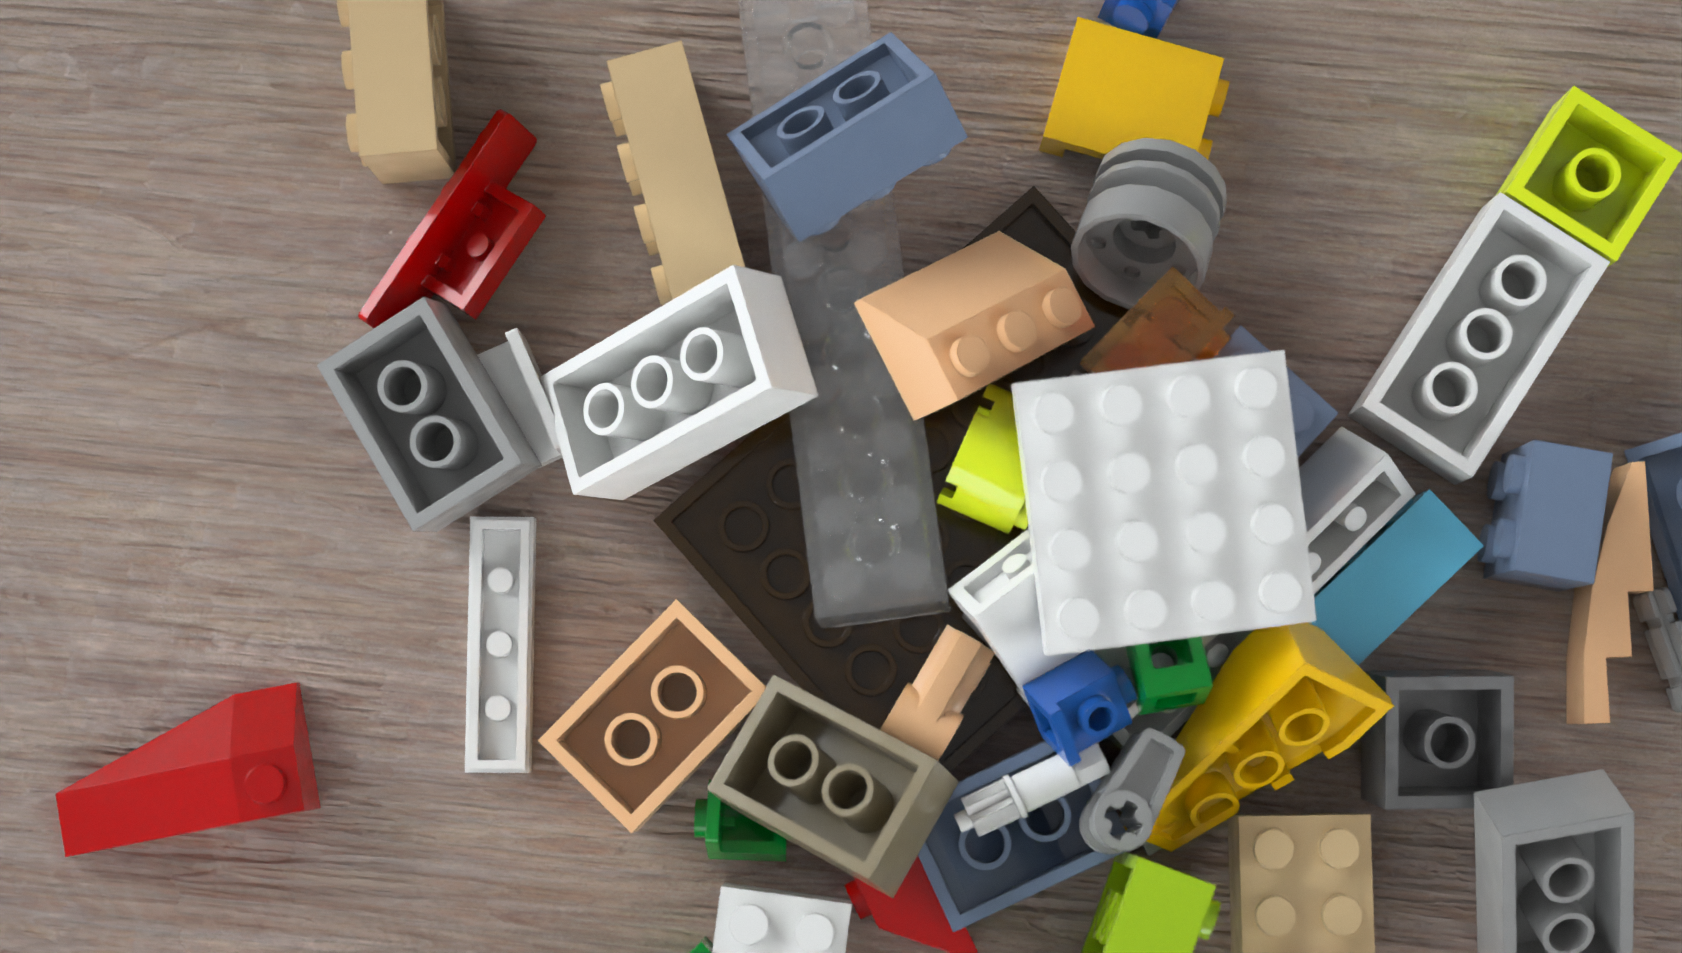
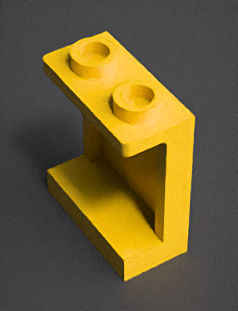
M1077 17L1039 151L1063 158L1065 149L1103 159L1104 155L1121 143L1141 138L1172 140L1195 149L1208 160L1213 140L1203 138L1202 136L1208 115L1219 118L1226 99L1230 81L1219 78L1225 58Z

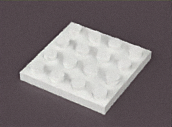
M1285 350L1011 384L1044 654L1050 656L1317 621Z

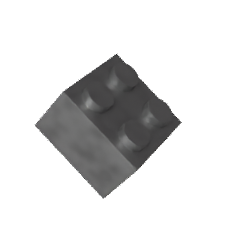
M1487 669L1363 670L1390 697L1394 707L1361 736V799L1385 810L1474 808V792L1513 785L1514 676Z

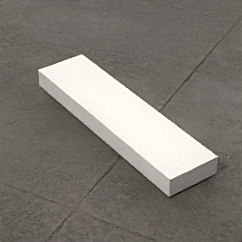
M470 516L465 773H532L536 570L535 517Z

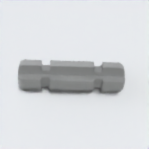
M1667 587L1655 588L1654 591L1638 594L1634 597L1633 604L1640 622L1646 621L1649 627L1648 630L1644 631L1661 679H1668L1670 687L1665 690L1672 709L1676 712H1682V621H1676L1672 613L1678 610L1670 590Z

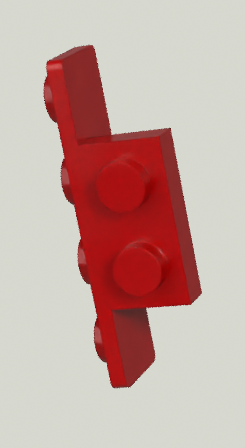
M502 109L496 111L451 179L444 185L440 195L421 223L410 235L405 246L382 280L371 292L369 299L358 314L359 319L371 328H376L423 297L431 299L433 295H436L476 320L546 218V215L534 204L506 189L537 143V138L510 113Z

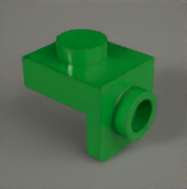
M709 791L707 799L696 798L695 838H705L709 859L786 862L787 839L733 810Z

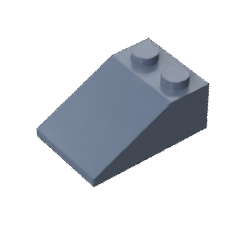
M1044 740L959 781L918 854L953 932L1121 854L1105 855L1094 851L1085 843L1080 833L1079 820L1082 810L1102 781L1101 778L1028 812V816L1023 819L1018 818L980 837L974 827L962 832L954 817V814L965 809L961 798L1003 779L1002 777L1007 774L1011 777L1058 754ZM1116 810L1105 813L1104 817L1112 822V829L1109 833L1111 836L1126 832L1124 826L1119 822L1120 818Z

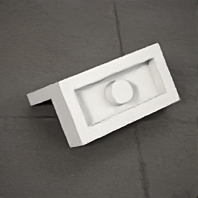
M514 328L505 332L507 342L484 351L477 356L542 464L541 467L563 458L555 432V415L543 389L540 379L542 374L527 339L518 328Z

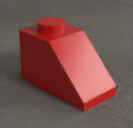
M918 855L894 898L854 877V880L844 884L861 920L872 915L879 929L948 953H978L966 927L953 932Z

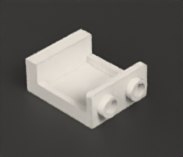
M1029 528L948 590L959 608L976 624L1018 686L1016 690L1028 706L1029 704L1022 688L1024 684L1084 652L1050 656L1044 654ZM1125 646L1093 650L1110 668L1117 664L1125 670L1130 665Z

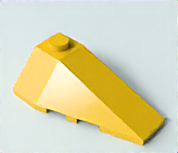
M1308 622L1254 629L1231 652L1215 677L1213 687L1205 703L1197 705L1175 741L1184 747L1185 755L1146 842L1172 852L1237 814L1240 807V799L1269 783L1275 790H1278L1292 782L1294 777L1290 770L1322 751L1328 760L1345 751L1394 707L1390 697L1322 629Z

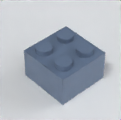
M1533 440L1502 454L1501 462L1495 461L1493 463L1487 483L1488 499L1495 500L1492 522L1483 526L1479 541L1484 545L1477 552L1478 561L1485 562L1483 579L1557 592L1594 584L1613 453Z

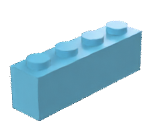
M1430 489L1411 498L1314 594L1317 621L1308 623L1322 629L1359 665L1484 545Z

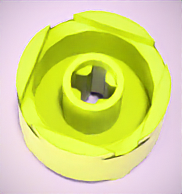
M990 383L983 397L994 401V405L991 410L979 406L977 412H975L946 479L947 482L958 486L956 492L943 487L936 503L1009 534L1013 525L1023 530H1026L1028 527L1012 392Z

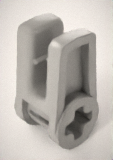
M1146 728L1140 733L1132 734L1128 738L1109 768L1111 773L1104 776L1082 810L1079 820L1080 833L1089 847L1096 852L1106 855L1131 851L1145 843L1151 834L1185 755L1184 747L1170 736L1153 728ZM1120 809L1122 814L1119 822L1127 828V831L1111 836L1109 833L1112 829V822L1104 816L1107 812Z

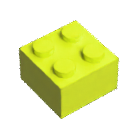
M1573 86L1552 106L1496 195L1499 192L1503 193L1610 261L1607 266L1609 267L1618 260L1681 161L1682 153L1576 86Z

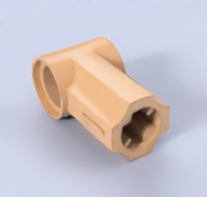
M947 625L913 684L910 682L906 684L880 730L939 761L964 717V714L961 713L962 709L986 673L995 652L967 634Z

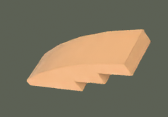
M1645 461L1630 462L1613 469L1608 486L1594 584L1575 588L1566 656V724L1610 723L1606 659L1632 657L1628 595L1654 591Z

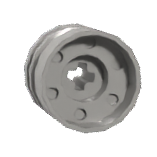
M1141 138L1121 143L1104 155L1096 172L1093 187L1087 199V206L1081 216L1071 245L1073 267L1083 283L1104 300L1130 310L1148 312L1178 308L1194 298L1204 282L1213 252V242L1219 232L1220 221L1227 206L1226 184L1215 165L1195 149L1172 140Z

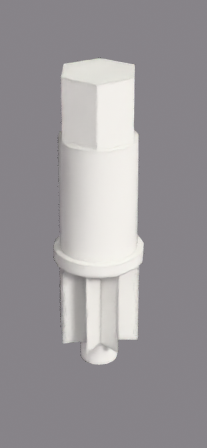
M1098 743L1079 753L1081 761L1071 767L1059 755H1055L1011 777L1007 774L1002 777L1003 779L961 798L965 809L954 814L961 831L964 832L974 827L980 837L1018 818L1023 819L1028 816V812L1111 773Z

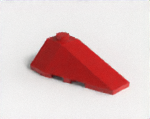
M296 682L234 694L56 793L65 857L320 809L300 683Z

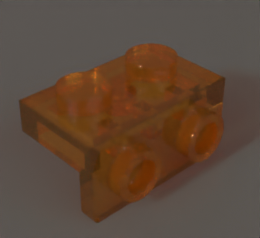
M1172 266L1090 350L1079 364L1089 374L1191 362L1194 358L1198 361L1213 359L1232 339L1223 329L1233 319L1235 314L1226 306L1220 311Z

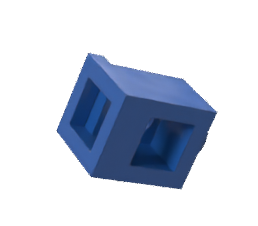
M1093 650L1084 651L1022 686L1041 737L1069 767L1081 761L1079 755L1081 751L1133 723L1127 704L1136 700L1137 696L1129 677L1117 664L1110 668Z

